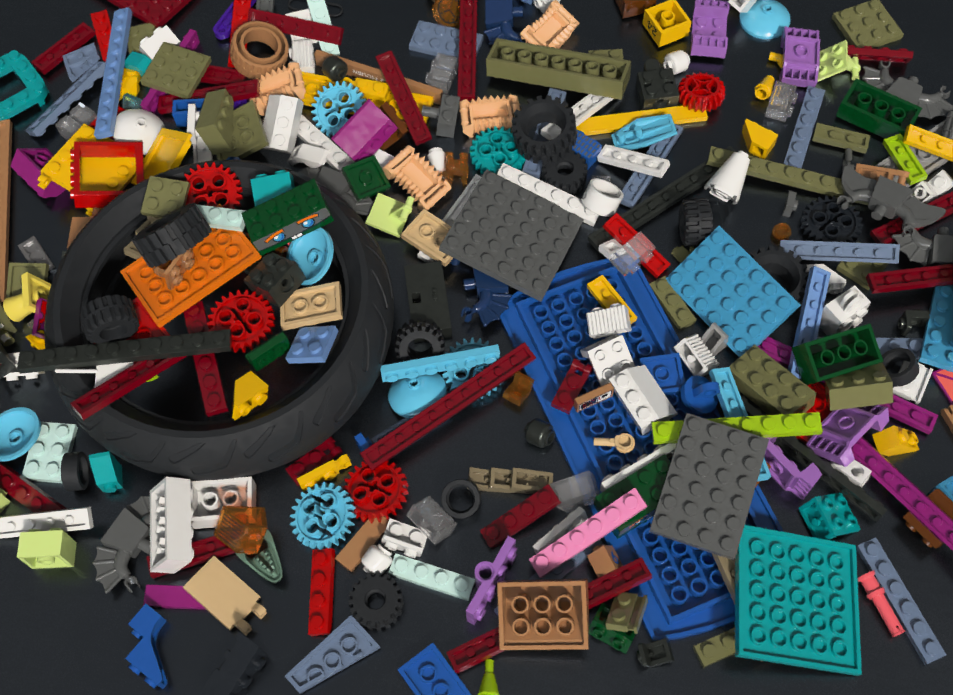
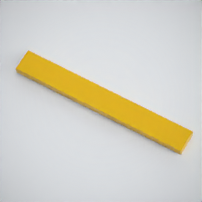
M675 106L589 117L578 125L576 129L588 136L617 132L637 118L671 114L674 124L707 121L708 115L706 110L702 113L701 110L695 112L693 108L689 110L688 106Z

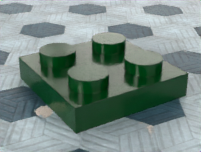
M375 155L344 166L341 169L358 202L389 190L391 187Z

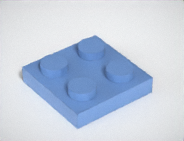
M336 326L300 327L288 351L286 360L289 364L324 363L339 332Z

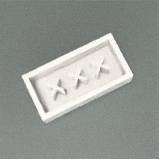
M165 477L150 490V572L175 574L192 562L194 557V549L192 548L194 530L191 527L193 488L191 487L190 479Z

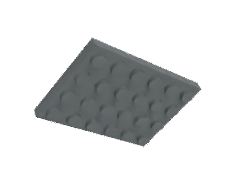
M687 413L649 532L734 561L769 439Z

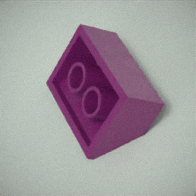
M368 99L331 139L357 162L372 156L398 127Z
M17 148L11 167L40 197H57L67 190L53 181L50 182L46 189L38 186L40 182L37 179L41 175V169L54 156L47 148Z

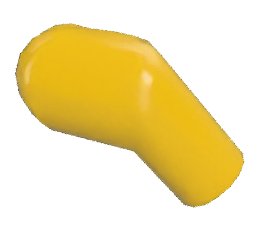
M771 52L768 60L777 62L782 69L783 55Z

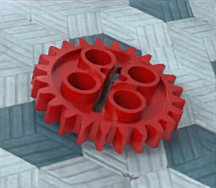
M205 162L204 168L197 164L196 171L190 168L191 175L184 174L187 179L185 182L190 183L186 205L190 203L198 205L199 202L206 201V206L216 207L218 200L225 198L227 202L222 205L223 208L235 209V206L241 207L240 202L237 200L243 199V196L238 194L243 192L242 187H237L241 182L240 180H235L237 177L235 173L230 175V168L224 171L223 164L217 168L215 162L212 163L211 167ZM217 180L224 181L221 186H215L214 184ZM197 183H204L203 188L195 189ZM209 191H213L211 197L208 196Z
M237 290L236 295L229 292V298L221 296L223 302L215 301L217 308H210L212 314L207 316L209 322H207L208 331L230 329L232 334L231 348H233L235 353H237L239 348L245 353L246 347L253 350L254 344L261 345L260 340L267 341L266 334H272L271 328L275 327L273 322L275 316L272 306H270L268 300L264 301L262 295L257 296L255 291L251 295L248 290H245L244 294ZM231 309H234L238 313L240 319L246 323L247 328L252 333L247 332L244 325L241 323L240 320H237L236 315L231 311ZM242 332L240 335L235 336L236 333Z
M363 461L361 462V468L354 466L356 472H348L351 478L344 479L347 485L342 486L343 491L345 490L349 493L348 497L353 499L351 504L356 509L351 512L356 515L355 518L360 517L362 522H365L368 518L370 523H373L374 519L377 518L379 523H381L383 516L387 520H389L390 513L396 516L395 509H402L400 502L407 501L403 495L409 494L407 490L409 485L405 481L407 478L402 473L401 468H397L394 462L390 464L389 461H386L373 471ZM373 476L372 480L366 481L367 478ZM392 482L390 486H385L386 483ZM366 494L364 498L358 499L359 496ZM385 500L382 504L377 505L378 501Z

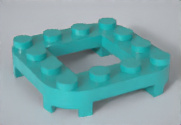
M16 50L0 57V78L14 71L26 88L0 102V120L10 119L36 103L40 107L45 104L44 100L49 93L44 80L29 60Z

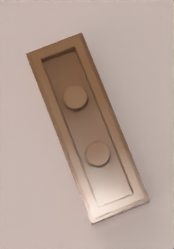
M383 516L381 523H379L377 518L374 519L373 523H370L368 519L336 556L335 560L352 573L360 564L362 556L369 547L376 545L382 538L389 520Z

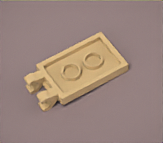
M215 556L183 586L187 593L230 631L236 627L246 636L252 629L251 625L244 620L251 611L259 619H262L267 614V610L257 603L261 599L260 596Z

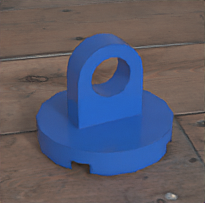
M697 375L688 378L681 386L683 404L689 407L692 413L701 416L707 415L716 408L718 404L717 394L720 393L718 382H710L705 377Z

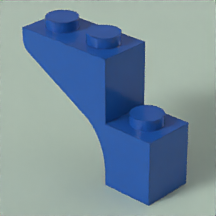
M145 603L128 623L133 628L131 633L140 642L125 659L131 663L128 667L137 675L142 672L147 676L144 681L151 687L159 686L164 689L168 680L156 642L159 631L167 621Z

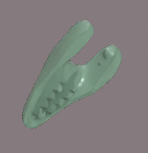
M259 526L257 533L263 536L262 539L266 540L268 544L267 549H264L254 558H249L246 555L242 543L236 542L237 546L234 544V547H236L234 550L236 555L259 575L270 582L276 583L283 577L280 559L271 533L265 527Z

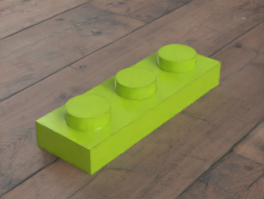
M900 133L884 139L882 144L898 169L910 172L909 178H906L910 186L926 180L928 175L909 145L903 143L904 138Z

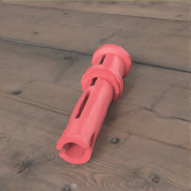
M873 570L857 579L864 587L867 599L869 598V600L873 601L893 638L906 631L884 595L885 589L878 583L874 576L876 573Z

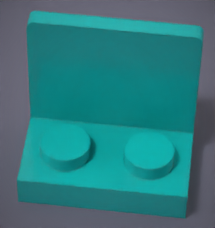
M842 493L814 497L798 508L814 538L831 540L836 536L861 530Z

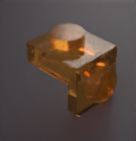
M518 371L513 382L504 391L502 397L520 406L530 395L534 379Z

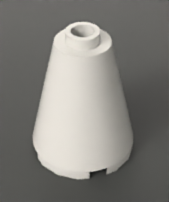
M743 151L733 152L708 180L704 189H711L709 193L724 202L732 200V204H737L750 163L749 155Z

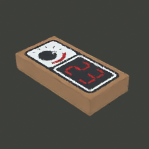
M607 383L576 397L574 400L576 412L613 397L614 387L611 383Z

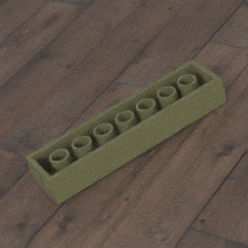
M496 38L486 58L487 76L622 100L630 79L631 61Z

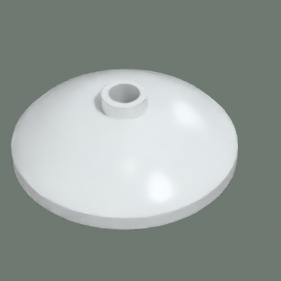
M128 109L117 115L113 138L116 142H142L143 155H147L161 128L166 129L158 116L147 110Z

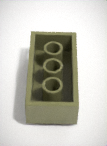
M756 345L729 366L738 391L767 415L806 413L814 406L816 392Z

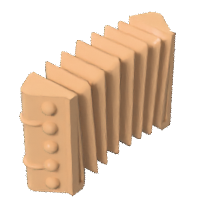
M554 0L538 21L536 20L531 25H527L520 33L521 39H524L529 44L560 49L580 23L563 5Z
M288 63V68L283 65L282 70L278 67L277 72L272 69L271 74L266 72L265 76L261 74L259 80L260 97L250 98L249 102L253 100L256 103L259 115L264 116L269 95H285L296 97L300 100L304 99L306 92L305 82L302 78V70L299 63Z
M510 94L506 99L503 95L500 99L497 95L494 99L490 95L489 99L484 96L482 100L478 96L477 101L472 98L471 102L467 99L459 102L462 130L469 138H474L476 132L480 135V132H485L487 128L494 131L495 126L498 130L503 126L504 131L511 128V133H513L512 117H515L514 112L516 109L520 111L518 96Z
M408 145L392 160H389L383 167V171L388 180L394 179V183L399 182V186L403 185L402 190L407 189V194L411 193V197L415 199L414 202L417 201V209L419 211L423 209L428 211L452 188L447 180L441 181L443 175L438 176L439 170L433 171L435 165L429 166V161H424L425 156L419 158V153L414 154L415 148Z

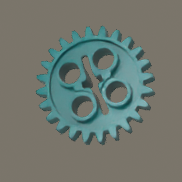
M495 126L494 131L487 128V133L481 131V136L476 135V140H472V146H470V159H472V164H475V169H480V174H483L486 169L497 174L503 163L522 170V165L526 161L524 154L521 156L518 148L516 149L511 128L507 129V131H504L503 126L500 130Z

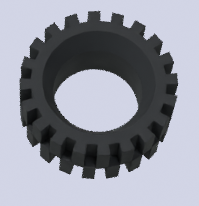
M546 95V99L536 96V101L530 98L527 100V105L522 103L520 111L516 109L514 112L512 132L516 149L518 148L519 154L521 156L524 154L525 159L528 161L532 158L533 163L538 164V161L542 160L543 164H548L547 160L552 159V163L557 162V157L560 156L561 159L566 157L565 152L570 154L572 146L576 144L575 114H573L571 107L568 108V103L566 101L561 103L558 97L552 100L550 95ZM544 122L554 123L562 130L559 136L549 141H535L528 136L530 130L535 125Z
M190 203L180 207L178 210L172 211L170 214H166L161 219L154 221L153 224L145 227L144 230L133 237L132 242L147 265L153 268L187 252L188 249L203 241V238L207 237L212 232V229L197 205Z
M769 246L767 251H765L764 247L759 248L757 253L754 250L750 256L767 273L781 276L788 285V293L800 304L804 297L809 272H806L807 265L805 263L800 264L802 258L799 255L794 258L793 251L783 252L784 247L780 246L778 250H774V246Z

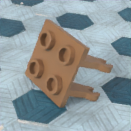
M192 248L171 260L172 262L166 270L159 267L153 269L155 274L165 278L169 290L172 291L174 286H178L183 279L185 271L190 270L194 265L195 258Z

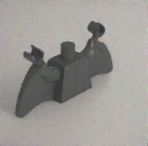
M850 166L844 167L841 177L844 195L837 198V204L845 202L841 205V208L845 210L848 208L849 203L856 201L869 202L868 209L873 211L871 216L875 220H881L883 216L893 219L897 215L903 220L904 229L901 233L902 237L905 236V231H909L912 238L915 228L924 227L936 222L946 212L944 208L919 201L912 196L913 189L880 175L877 181L862 176Z

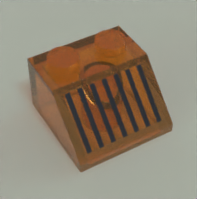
M222 506L214 530V536L236 553L258 554L268 528L265 507Z

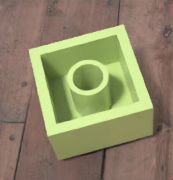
M50 528L49 531L29 529L28 532H20L17 558L32 569L74 567L77 542L61 528Z

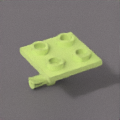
M846 40L820 51L818 82L845 70L852 73V80L859 79V72L861 70L859 58L849 57Z
M378 193L365 224L400 238L408 216L412 212V204L415 199L408 196L406 202L402 203Z

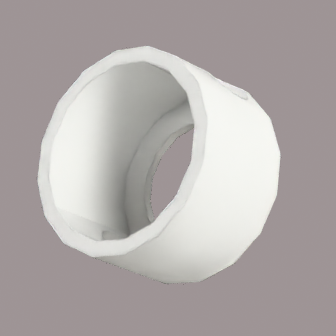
M593 178L590 180L582 196V203L595 214L611 217L619 207L624 194L611 182Z

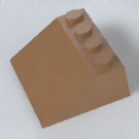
M588 579L501 580L497 582L500 650L589 649Z

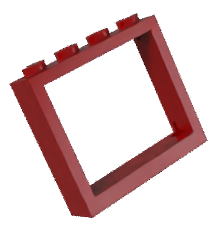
M74 141V149H70L71 160H74V162H70L71 173H74V175H70L71 187H74V189H70V198L74 199L75 208H103L124 192L80 191V157H136V182L138 184L144 180L142 142Z

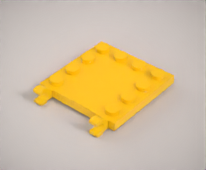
M84 123L41 169V175L37 179L40 182L38 186L46 189L50 182L53 181L68 191L74 189L70 184V175H74L70 170V162H74V160H71L70 149H74V141H115L108 137L97 140L94 136L95 129ZM80 157V191H123L136 174V157ZM86 208L88 210L86 215L92 216L93 208Z

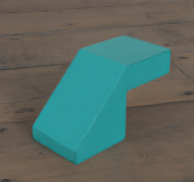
M132 51L125 59L124 67L139 72L142 77L152 60L144 54Z

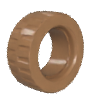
M262 21L247 22L239 26L232 36L230 44L232 64L238 72L254 80L256 77L260 80L261 74L265 76L266 72L271 74L272 69L277 72L278 67L282 70L283 65H286L288 59V41L285 35L272 24ZM252 41L263 42L269 45L275 54L269 58H258L251 55L244 45Z

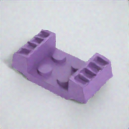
M695 0L691 30V56L697 55L725 59L728 45V37H726L727 16L729 12L728 1Z
M785 26L781 36L780 48H783V67L779 75V84L808 88V86L815 87L818 82L820 64L819 30Z
M873 405L834 410L821 422L822 434L813 435L806 445L816 455L846 467L854 460L851 447L870 428L882 431L888 424V407Z
M777 437L767 438L769 442L764 458L771 465L769 469L771 477L785 491H791L803 501L822 476L820 470L812 463L800 472L797 465L792 460H788L783 454L781 448L774 445Z

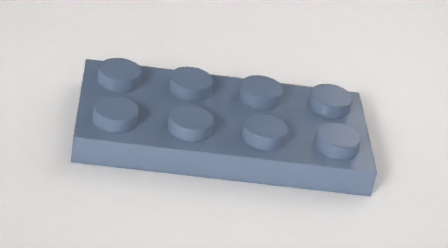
M419 20L409 43V50L459 61V29ZM478 33L476 57L483 41V34Z

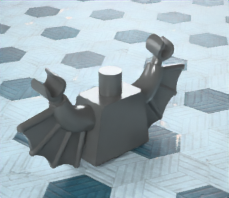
M881 60L878 64L879 70L867 66L863 67L865 75L862 77V80L867 84L921 107L922 110L918 117L929 119L935 116L945 117L948 111L953 110V105L944 100L951 93V91L944 93L946 86H942L940 91L934 94L922 93L923 87L918 84L919 80L915 76H910L908 79L899 77L896 81L890 77L888 70L891 65L890 61L884 66L882 64L883 60Z
M325 166L316 169L306 167L298 172L315 179L335 192L358 214L369 216L374 201L369 197L358 202L342 172Z
M947 227L938 228L937 234L933 235L931 239L921 236L916 229L912 238L910 232L905 233L904 237L901 234H893L891 236L897 244H900L899 251L905 253L909 261L917 262L923 267L953 264V235H949V228Z
M140 496L135 503L127 505L100 540L104 547H96L97 556L92 562L97 570L95 580L102 583L106 594L121 579H125L124 584L131 593L130 586L136 583L140 588L137 578L130 576L131 572L128 569V562L130 557L136 558L141 550L150 555V496Z

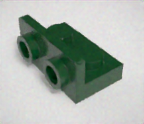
M281 332L254 348L245 357L257 372L289 351L291 346L286 335Z
M602 603L589 627V634L626 654L636 634L630 630L628 632L606 629L605 623L611 607Z

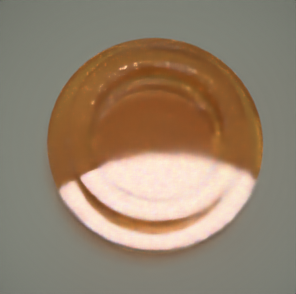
M786 223L775 225L772 230L774 238L780 241L789 239L791 236L790 226Z

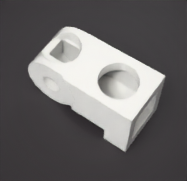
M853 460L846 467L832 461L830 462L836 471L845 474L849 481L860 487L865 485L872 470L856 460Z

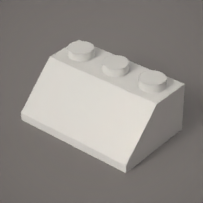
M269 95L263 123L269 145L264 147V149L292 154L304 104L299 98L285 95Z
M645 365L626 368L609 378L610 383L614 387L615 394L642 435L652 430V422L668 421L678 415Z

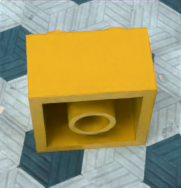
M668 0L645 9L643 25L658 47L689 36L692 21L676 0Z

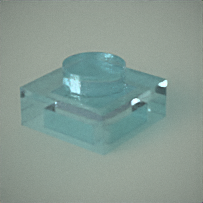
M127 93L123 95L122 108L124 110L141 109L142 99Z

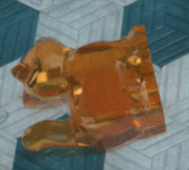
M445 152L444 170L439 173V176L443 175L441 180H447L451 186L454 175L462 176L461 182L463 185H466L469 176L468 153H460V159H454L453 152Z

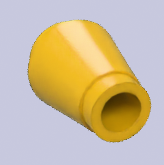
M766 75L755 87V96L758 99L765 100L771 96L774 84L773 76Z

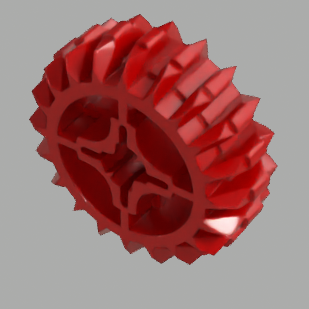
M693 72L692 75H686V78H682L678 85L679 103H682L683 107L688 106L689 110L695 109V112L701 110L703 113L705 110L708 112L711 109L716 110L718 106H721L725 98L723 81H720L719 77H714V74L708 75L707 72L705 74L701 72L695 74Z

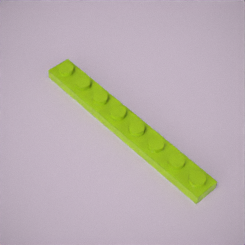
M819 412L707 419L764 438L821 435L823 432ZM684 420L652 422L653 445L677 443Z

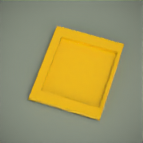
M161 128L143 160L144 180L150 176L179 167L192 144L190 139L193 135ZM136 174L131 181L133 185H137Z

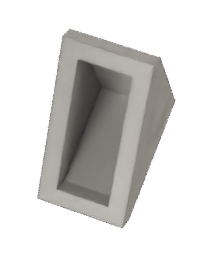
M714 322L701 337V340L708 347L712 356H716L728 346L729 336Z

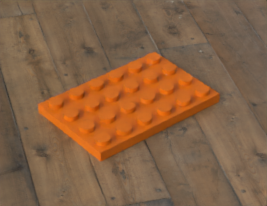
M211 228L212 232L192 248L195 258L194 265L190 270L185 271L181 283L178 286H174L172 291L168 289L165 278L154 273L153 269L155 266L150 268L143 257L121 270L120 273L156 325L161 328L262 258L243 232ZM169 260L167 263L160 264L157 267L166 270L172 261Z

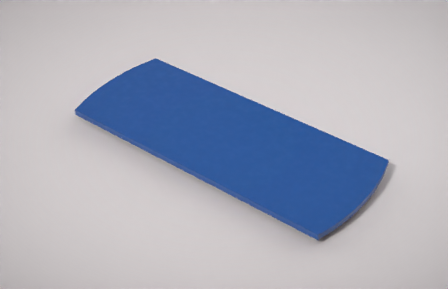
M632 255L617 257L611 261L609 259L599 260L556 273L541 302L518 291L508 301L509 309L500 315V321L513 349L525 342L536 357V360L524 367L523 370L548 423L552 424L554 428L555 438L592 516L598 513L594 506V500L597 495L602 493L600 487L603 478L609 474L614 476L620 472L619 470L623 466L636 463L640 456L653 453L654 449L661 444L653 445L652 430L642 435L615 392H613V397L579 412H576L574 406L570 414L551 407V402L569 371L574 358L581 360V363L585 365H592L590 359L584 358L580 350L609 337L593 339L589 336L586 313H590L594 308H602V306L587 289V284L604 275L637 316V321L631 324L632 331L618 334L623 335L635 367L640 366L639 358L677 353L674 346L680 342L639 264ZM680 358L684 380L686 381L693 374ZM592 369L580 395L601 387L594 369ZM577 370L575 374L582 376L583 372ZM681 393L665 395L678 414L668 421L685 420L687 413L704 419L722 418L717 408L707 415L701 416L692 413V410L683 404ZM621 433H628L635 440L634 449L629 453H621L614 446H594V437L615 438L616 435ZM757 485L745 525L784 532L762 490ZM654 516L619 539L616 538L612 531L602 537L606 545L614 547L623 566L642 557L652 574V579L628 590V593L638 594L640 597L647 595L648 603L642 623L651 642L665 638L669 640L681 639L709 632L735 622V604L712 553L649 532Z

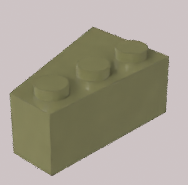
M226 89L206 93L195 128L213 155L232 151L234 100Z
M882 362L825 380L826 402L830 411L893 403V381Z

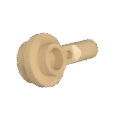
M621 433L616 435L615 438L594 437V446H614L621 453H629L634 449L635 440L630 434Z

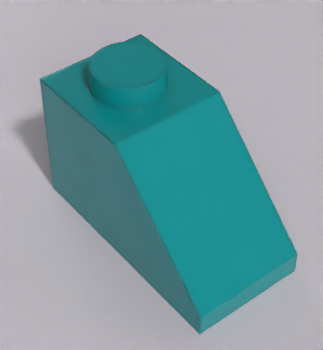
M110 451L89 455L96 485L102 492L112 493L117 489L123 488L122 465Z

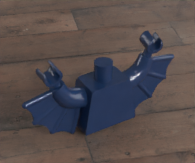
M485 0L486 30H484V33L489 38V44L493 45L496 38L526 43L524 39H521L520 34L513 31L512 28L514 26V17H523V6L513 7V0Z
M453 258L450 261V264L454 266L460 263V261L455 258ZM473 268L474 278L463 279L464 289H476L479 301L472 308L464 307L461 317L466 315L464 321L470 322L473 314L478 313L483 326L486 327L490 322L500 320V315L509 309L508 301L512 294H508V285Z

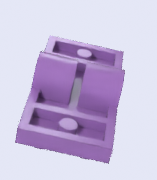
M507 537L493 563L482 561L476 565L474 573L477 592L466 609L467 622L475 625L477 620L481 621L484 617L487 602H492L496 595L497 582L505 579L507 575L505 571L508 564L512 566L517 557L516 540L514 538Z

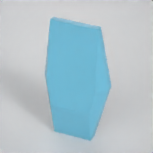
M671 114L637 118L613 133L611 137L615 147L635 150L648 147L677 135V130Z

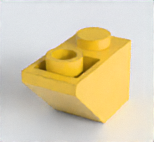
M746 119L744 122L742 134L748 152L761 159H766L775 146L778 134L749 119Z
M249 371L235 381L232 412L234 420L241 416H246L251 409L257 405H262L267 400L269 385L252 371Z
M893 425L872 435L877 451L885 456L919 450L917 444L919 440L916 434Z

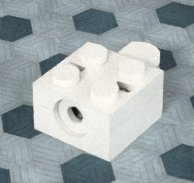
M854 285L825 305L820 322L821 330L827 336L847 331L852 326L854 328L863 321L862 317L868 313L867 308L871 303L870 300Z

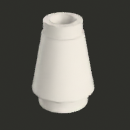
M439 147L432 148L428 151L429 154L427 155L430 160L429 162L431 166L435 165L433 171L439 170L438 176L445 173V152Z

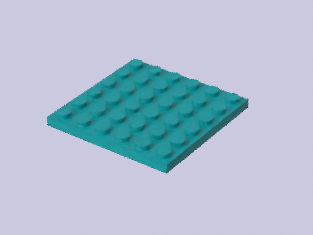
M744 525L735 557V657L855 676L862 675L856 545Z

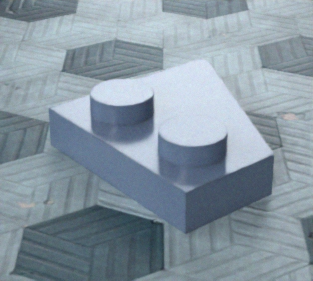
M94 43L63 55L67 73L72 82L76 81L100 59L98 49Z

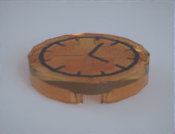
M460 0L435 1L432 11L437 23L447 27L456 26L460 23Z

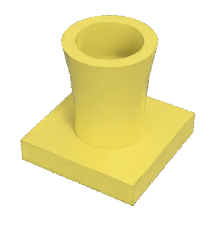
M28 272L22 274V293L8 297L3 302L6 315L12 321L20 322L29 314L35 313L37 300L40 298L48 300L51 283Z

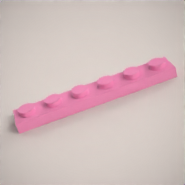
M634 488L531 557L529 561L539 577L543 578L647 508L648 505L638 490Z

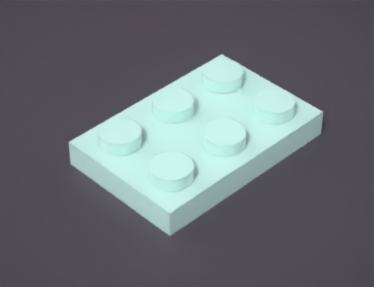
M41 422L39 437L28 451L22 476L29 481L62 483L61 461L65 453L72 452L78 430L76 424Z

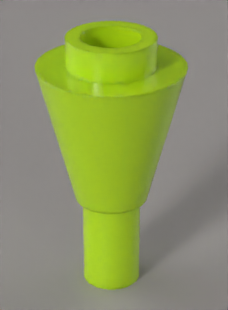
M492 659L485 660V673L478 695H499L494 674V660Z

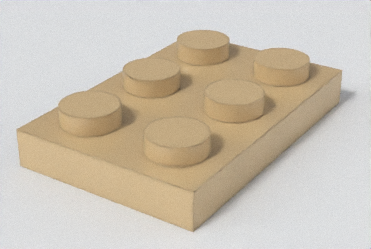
M423 209L401 233V238L435 261H442L444 267L453 259V257L439 251L442 241L452 226Z
M337 281L297 289L280 307V325L282 330L343 319L341 285Z

